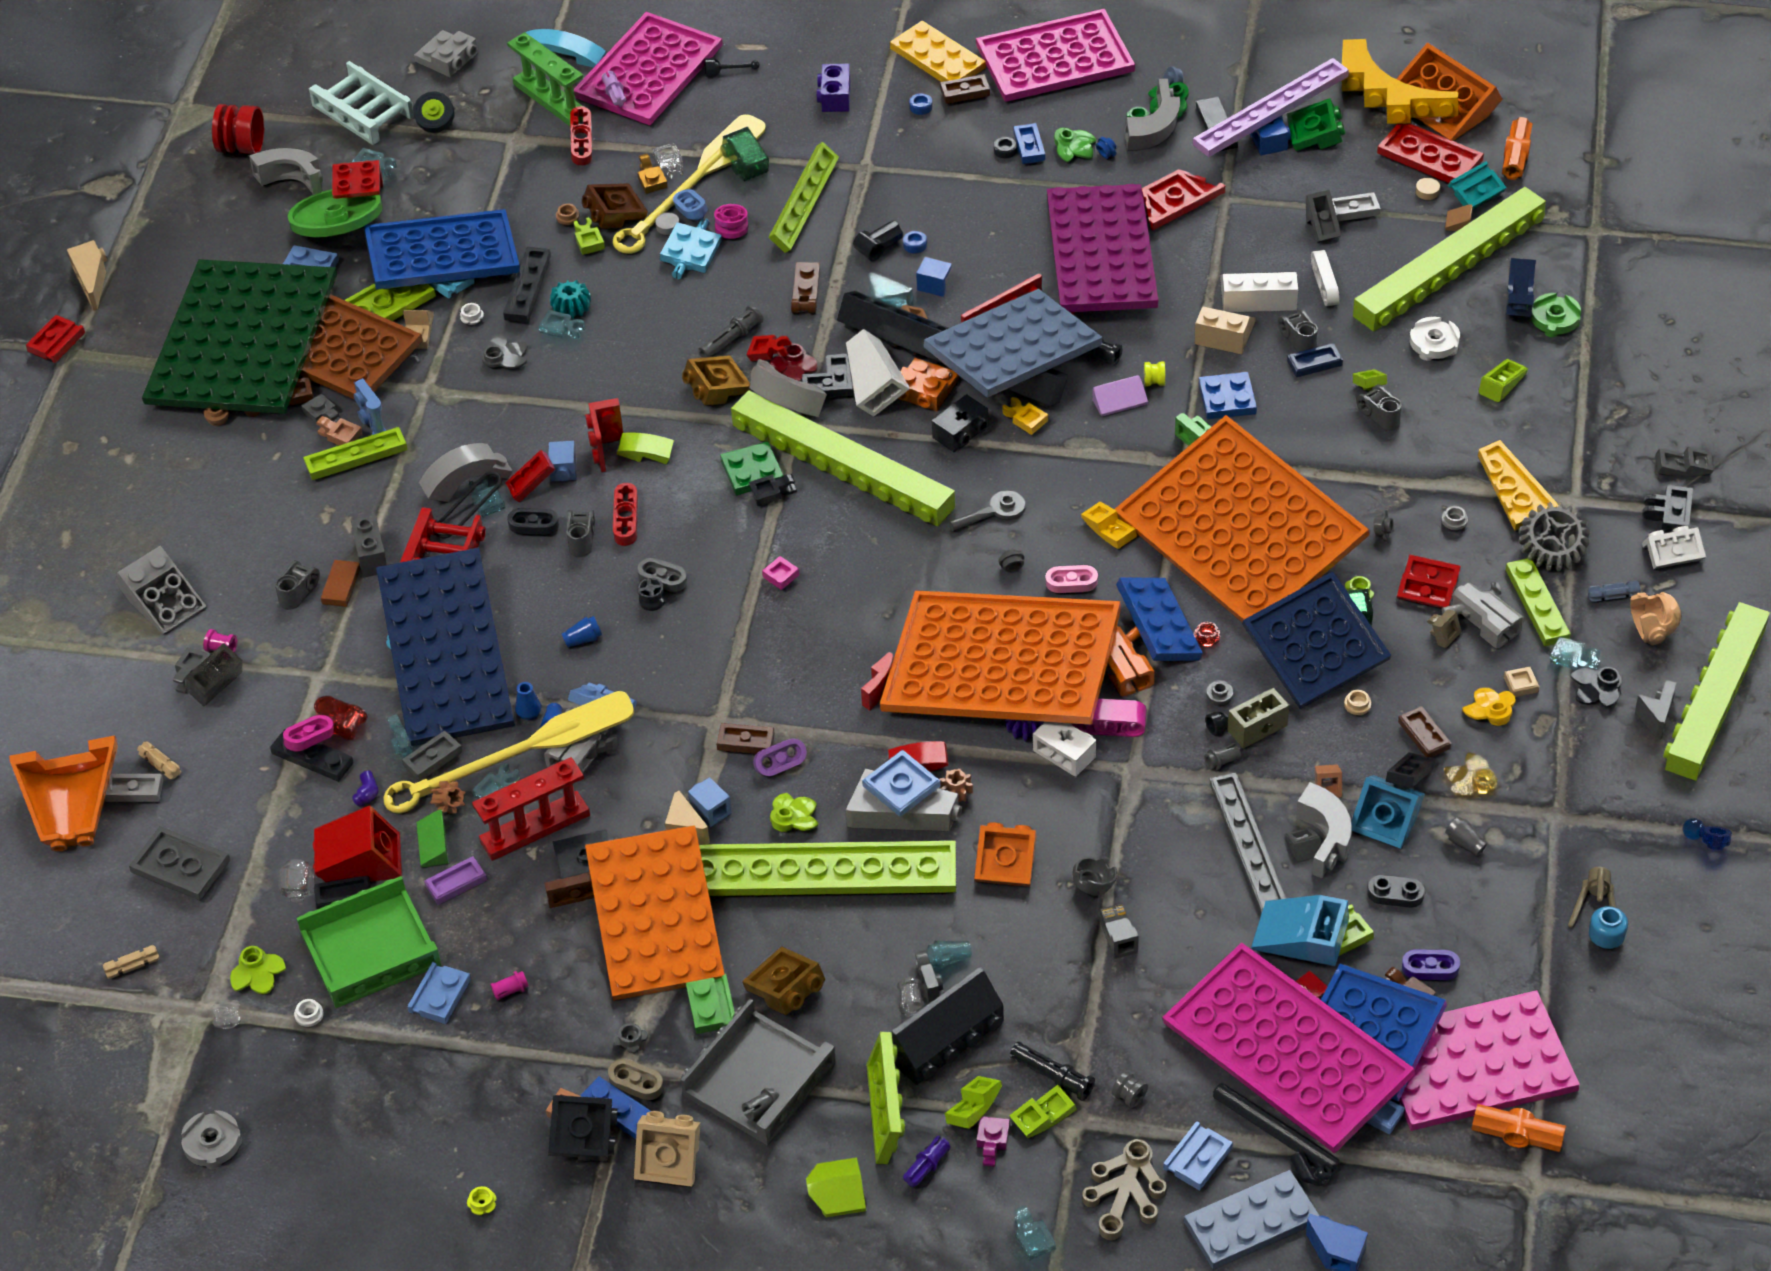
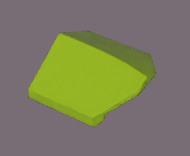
M857 1157L818 1163L807 1176L808 1195L822 1210L825 1217L866 1211Z

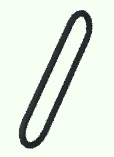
M487 472L482 475L437 523H442L487 476H496L498 478L496 486L458 524L463 526L500 487L502 479L499 473ZM435 533L439 538H449L453 536L449 534L442 535L440 533Z

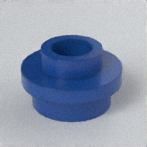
M1103 136L1100 137L1095 145L1098 152L1105 159L1114 157L1116 155L1115 149H1117L1114 141L1109 137L1107 139Z

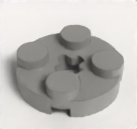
M214 1111L215 1114L207 1115L204 1112L192 1117L183 1127L181 1133L182 1148L185 1156L192 1163L206 1166L208 1169H216L233 1157L242 1144L236 1120L230 1114L223 1111ZM215 1134L217 1135L215 1141L206 1142V1136L213 1137Z

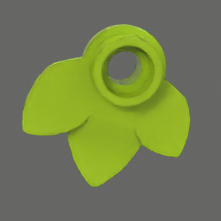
M788 793L780 794L774 799L772 803L773 810L770 813V821L774 829L781 832L790 831L792 828L806 831L818 826V822L811 817L817 806L816 801L808 797L793 799Z
M257 946L246 947L239 956V965L231 971V986L236 992L250 986L258 994H268L274 987V974L285 971V963L280 956L266 954Z

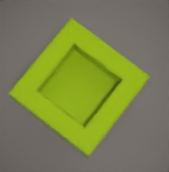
M1375 369L1353 373V383L1363 387V390L1371 391L1377 384H1387V374Z

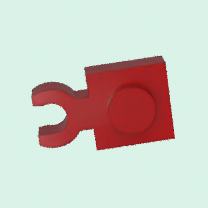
M775 335L754 336L746 355L750 361H758V359L771 360L773 354L786 356L788 352L784 346H790L792 342L787 336L776 338Z

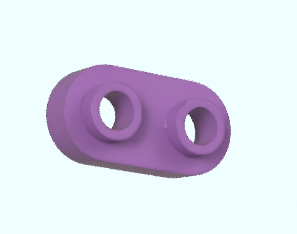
M794 738L779 742L759 751L755 755L753 760L754 768L762 776L778 774L801 764L806 758V747L802 741ZM789 747L795 751L792 758L787 755ZM764 758H768L770 760V766L768 768L763 766L762 762Z

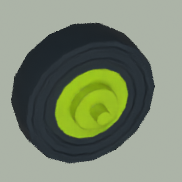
M437 91L427 92L416 100L413 107V116L417 125L424 131L430 133L441 132L452 124L455 116L454 106L450 98L445 94Z

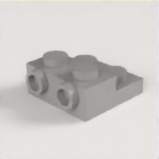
M442 30L414 54L415 62L451 77L478 53L476 38L461 31L453 35Z

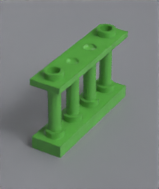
M526 32L507 42L508 47L521 56L523 72L513 77V84L570 126L571 110L582 106L575 101L573 84L583 79V74ZM531 64L535 66V70L532 69ZM546 75L550 77V81L546 79ZM560 85L564 87L565 92L560 89ZM578 117V123L583 121V117Z

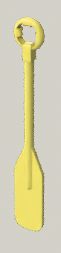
M741 115L735 119L704 149L698 169L644 221H640L634 228L622 229L614 235L613 245L615 249L624 254H633L640 251L645 245L646 239L644 235L649 232V228L655 223L656 218L666 213L674 205V195L682 190L691 189L703 176L732 164L765 132V123L751 115ZM627 235H632V237L638 239L632 247H627L620 243V241Z
M623 691L613 692L553 717L530 738L430 780L424 779L415 784L410 781L396 782L386 790L383 797L384 805L393 813L408 812L418 804L421 797L431 794V789L439 788L440 781L454 782L531 749L565 747L628 721L633 716L634 708L627 693ZM405 788L410 789L413 798L410 801L399 804V806H395L391 796L394 793L405 790Z

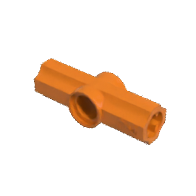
M1519 117L1512 122L1510 136H1507L1502 174L1510 180L1522 177L1525 160L1527 161L1529 156L1533 123L1524 117Z
M1480 1104L1476 1107L1472 1123V1130L1501 1137L1509 1146L1524 1148L1529 1144L1557 1152L1561 1150L1566 1129L1564 1125L1536 1119L1530 1111L1523 1108H1513L1508 1112Z

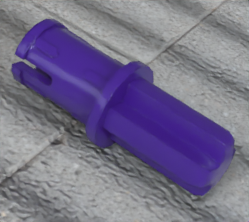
M936 1136L923 1152H919L916 1155L917 1160L904 1174V1181L910 1187H915L930 1171H935L938 1161L951 1149L949 1142L943 1137L941 1139L940 1136Z

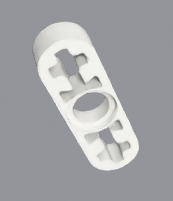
M1325 250L1311 252L1312 269L1324 305L1326 307L1339 305L1338 286Z

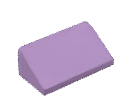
M1139 375L1093 388V402L1101 417L1148 404Z

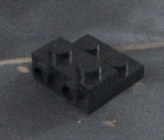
M553 1095L548 1156L577 1157L578 1161L608 1162V1155H614L615 1137H610V1126H616L618 1108H612V1099Z

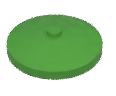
M332 189L311 195L294 205L288 213V221L291 230L302 236H334L369 224L381 214L383 205L380 195L334 199Z

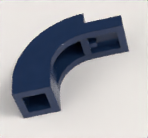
M1511 258L1506 315L1531 317L1534 303L1533 285L1536 260Z

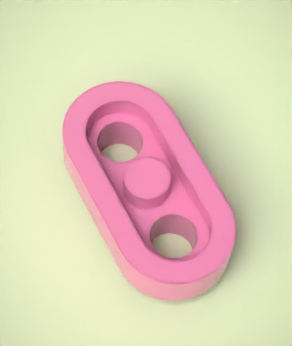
M1088 565L1058 566L1049 569L1046 573V587L1055 593L1087 592L1096 588L1098 584L1096 569Z

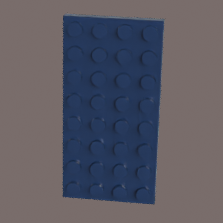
M479 548L376 567L409 747L425 744L444 730L451 737L457 738L515 726Z

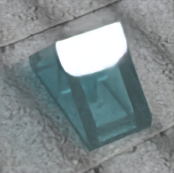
M872 272L869 274L871 297L901 308L902 305L913 306L912 288Z

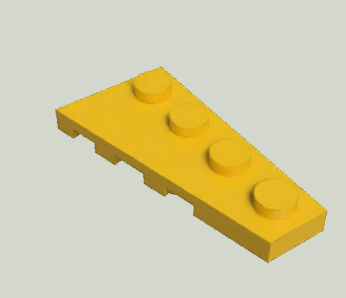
M1501 440L1479 449L1478 457L1514 531L1519 530L1523 526V518L1528 517L1531 509L1537 512V506L1540 504L1547 509V504L1550 501L1553 507L1558 506L1556 501Z

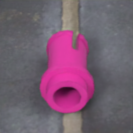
M514 971V975L490 984L497 1001L517 991L524 992V989L529 987L523 971L519 973Z

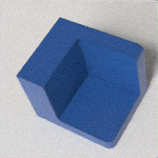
M925 257L916 272L917 290L943 297L946 293L945 279L951 270V263Z

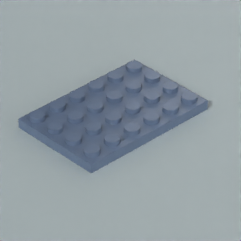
M1036 289L924 339V348L988 398L1101 346L1103 337L1040 289Z

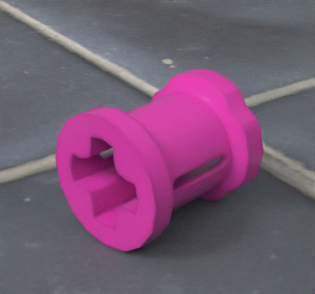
M209 629L204 638L203 649L206 652L217 651L224 653L226 657H232L236 651L238 639L234 634L227 636L217 633L214 629Z

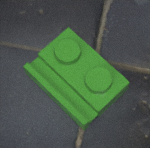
M726 974L718 979L713 977L686 983L696 1034L720 1030L723 1026H727L733 1019L735 1011Z

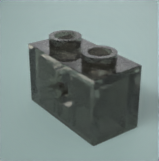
M223 643L185 677V690L205 707L242 673L243 660Z

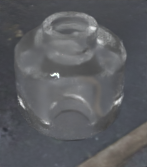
M299 859L289 860L286 865L280 868L278 891L282 896L287 897L289 902H303L304 898L310 897L314 893L315 870L309 866L307 861Z

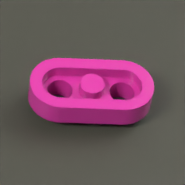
M316 715L288 727L283 733L284 746L289 750L299 752L330 738L334 732L333 720L325 715Z

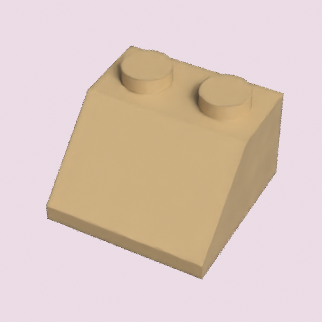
M1202 306L1195 324V344L1243 354L1256 318Z

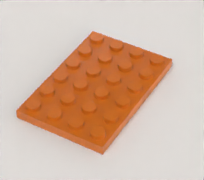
M695 825L585 845L613 1001L685 988L687 982L713 977L718 979L725 975Z

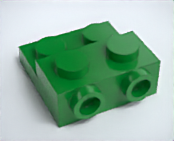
M1331 98L1287 113L1292 145L1295 151L1317 143L1320 149H1324L1343 142L1342 135H1345L1346 131L1342 121H1338L1343 119L1342 113L1338 105L1334 106Z

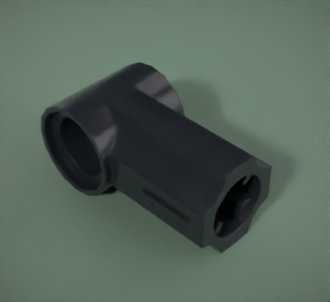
M893 220L871 233L868 231L860 232L855 237L853 246L870 261H875L882 256L885 248L903 238V231L899 224Z

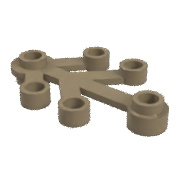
M1134 1139L1124 1147L1122 1155L1106 1162H1096L1093 1164L1091 1177L1095 1182L1102 1184L1095 1187H1086L1082 1192L1084 1205L1095 1207L1100 1203V1198L1118 1191L1110 1213L1104 1214L1099 1220V1233L1107 1240H1116L1122 1235V1215L1130 1194L1140 1209V1219L1142 1222L1152 1224L1158 1218L1156 1205L1149 1201L1136 1179L1137 1173L1140 1170L1149 1183L1148 1192L1152 1198L1161 1199L1166 1195V1182L1159 1178L1150 1162L1153 1152L1144 1140ZM1134 1154H1141L1142 1156H1141V1157H1135V1156H1133V1155H1134ZM1126 1167L1123 1175L1107 1181L1110 1172ZM1103 1170L1105 1173L1099 1175L1096 1171ZM1159 1186L1162 1190L1155 1191L1153 1187ZM1092 1194L1096 1198L1088 1199L1086 1196ZM1151 1211L1154 1214L1151 1216H1147L1144 1214V1212ZM1109 1227H1112V1228H1114V1229H1116V1230H1115V1231H1108V1230H1106V1229L1109 1228Z

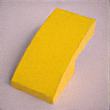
M1098 502L1081 514L1082 519L1095 533L1117 549H1120L1137 537L1136 529L1118 519L1117 511L1102 502Z

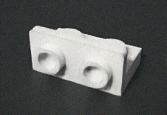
M1681 526L1673 529V532L1665 534L1663 530L1655 531L1648 534V537L1642 543L1643 548H1648L1653 569L1699 561L1706 558L1698 527L1689 529L1688 526Z

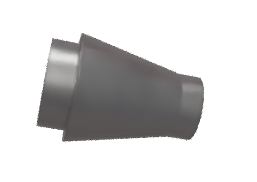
M1458 816L1445 831V834L1449 836L1448 840L1469 850L1476 856L1480 855L1488 845L1467 818L1462 819Z

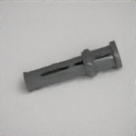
M749 305L743 314L731 319L728 327L699 347V355L702 358L713 357L737 337L746 336L749 333L748 330L755 325L763 323L762 314L755 306Z

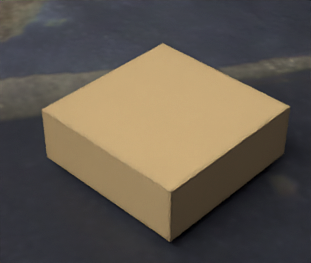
M1531 667L1504 672L1505 682L1509 691L1515 697L1538 693L1539 685Z

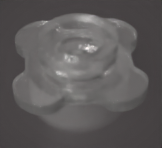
M232 1000L229 1003L214 1004L212 1006V1012L215 1015L212 1021L213 1025L217 1028L230 1029L240 1023L241 1016L238 1013L240 1003Z

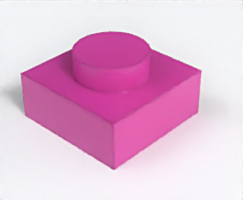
M779 556L762 570V575L764 579L782 590L799 576V568Z

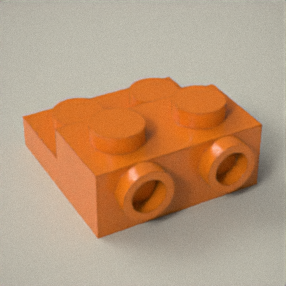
M914 358L908 368L903 367L900 370L909 385V390L898 399L938 411L958 382L959 375L953 370Z
M994 822L987 823V826L980 825L975 882L1030 887L1037 839L1036 830H1031V827L1026 825L1006 828L1003 824Z

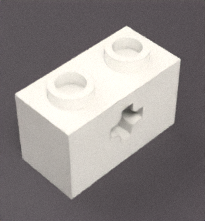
M1044 722L1033 733V751L1077 777L1096 758V740L1090 734L1072 726L1071 723Z

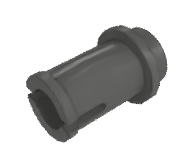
M1231 743L1218 750L1210 749L1204 755L1207 767L1219 770L1222 765L1241 758V752L1236 743Z
M764 1088L760 1095L742 1104L743 1112L754 1108L745 1116L749 1120H754L770 1108L779 1097V1094L774 1088Z

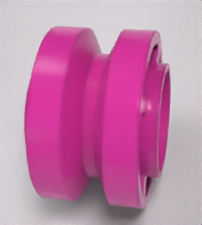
M726 204L715 210V232L721 234V237L734 239L742 237L748 232V213L746 208L738 204Z

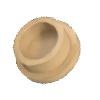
M1353 690L1346 696L1344 707L1353 715H1364L1371 709V699L1365 691Z

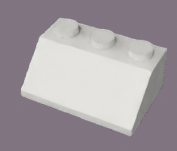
M1296 272L1222 274L1220 276L1223 311L1297 310L1298 283Z

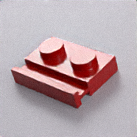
M55 315L26 344L27 351L46 360L49 358L53 363H56L85 334L84 326H77L75 322Z

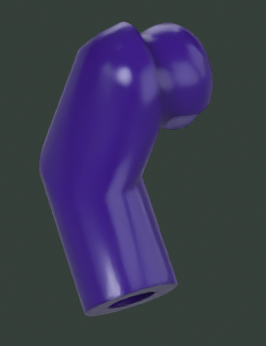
M364 771L359 776L362 786L352 797L353 802L359 807L364 806L365 803H370L378 795V786L371 771Z

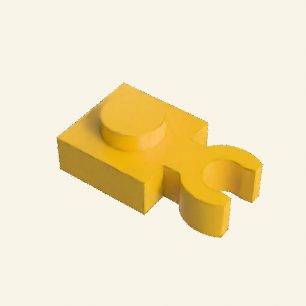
M1011 398L1012 407H1008L1005 404L1002 406V413L1006 417L1013 418V424L1031 435L1048 422L1047 413L1030 403L1022 406L1018 398Z

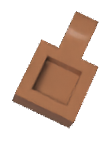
M321 416L316 422V425L321 426L317 431L318 434L327 437L329 442L336 445L355 441L362 435L361 426L342 418L336 423L327 417Z

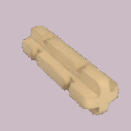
M145 741L142 745L138 746L139 755L148 760L147 762L164 773L169 779L173 780L181 774L179 765L171 761L170 758L157 748H154L151 743Z
M151 945L143 948V952L138 950L117 958L118 961L116 962L112 960L104 963L103 969L107 978L111 979L119 976L120 972L124 974L143 967L146 962L151 964L158 961L159 954L156 947Z

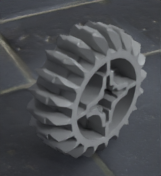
M1550 501L1547 504V509L1540 504L1537 506V512L1531 509L1528 517L1523 518V526L1519 529V533L1522 535L1519 537V544L1523 545L1522 553H1529L1528 560H1537V568L1543 563L1546 564L1547 571L1554 565L1559 572L1562 569V564L1569 569L1572 566V562L1579 563L1581 560L1580 556L1586 555V547L1590 544V540L1587 538L1590 535V529L1585 528L1587 526L1586 520H1579L1581 518L1580 512L1572 513V505L1566 510L1563 509L1562 502L1556 508L1553 507ZM1542 524L1543 533L1535 539L1533 531ZM1574 534L1575 544L1571 548L1566 549L1565 540H1568L1569 536Z

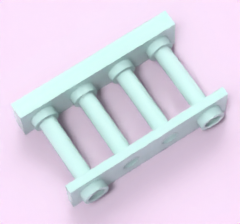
M350 61L346 63L349 76L330 89H323L316 84L309 88L313 107L372 145L380 141L379 127L397 114L401 113L410 120L414 118L413 104L408 96L402 95L366 72L362 67ZM352 84L360 87L343 100L335 97ZM369 93L376 97L360 109L351 107L352 104ZM383 103L391 107L375 119L366 117L367 114Z

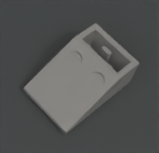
M161 545L117 572L116 585L129 602L163 635L206 608L204 602Z

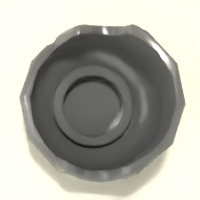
M1091 857L1081 858L1073 867V880L1077 888L1089 896L1104 895L1117 879V868H1109L1104 858L1097 860Z

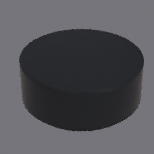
M1001 137L995 140L994 154L997 157L1007 159L1017 153V143L1013 138Z

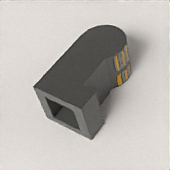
M1122 903L1099 909L1100 923L1113 958L1116 959L1138 953V934L1127 918ZM1130 942L1128 947L1118 948V944Z

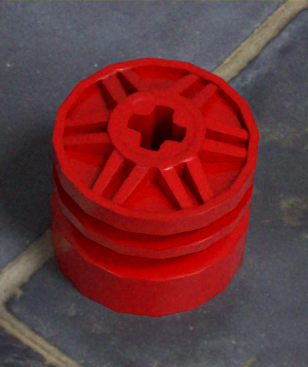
M219 104L214 111L212 120V140L216 152L225 153L227 151L234 154L238 149L241 154L253 155L261 151L265 131L264 116L261 108L243 105L238 109L236 105Z

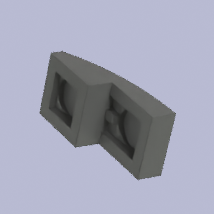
M1687 447L1684 453L1659 448L1655 454L1657 472L1659 474L1700 476L1712 474L1714 471L1711 451Z

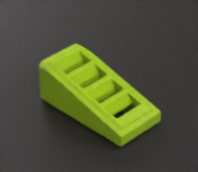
M1504 360L1481 378L1479 394L1500 402L1526 375L1528 368L1512 360Z

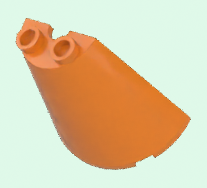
M115 735L88 740L90 752L49 760H44L36 751L9 756L11 766L40 841L50 845L52 851L60 852L67 850L69 846L78 845L86 847L94 844V837L118 749Z

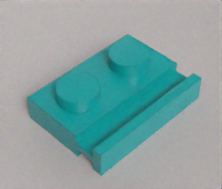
M1487 161L1451 180L1447 185L1455 191L1454 195L1463 206L1472 204V210L1500 195L1507 188L1494 170H1490L1487 166Z

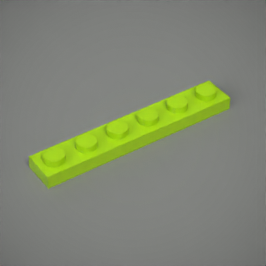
M824 142L816 146L768 237L784 253L793 247L839 158Z

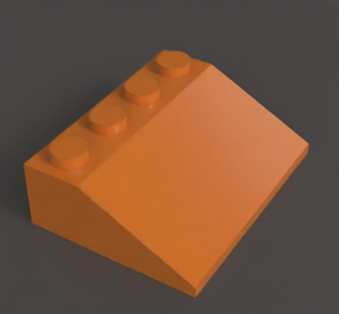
M1428 42L1397 78V80L1422 89L1458 92V116L1415 117L1444 138L1452 141L1486 119L1503 100L1496 86Z

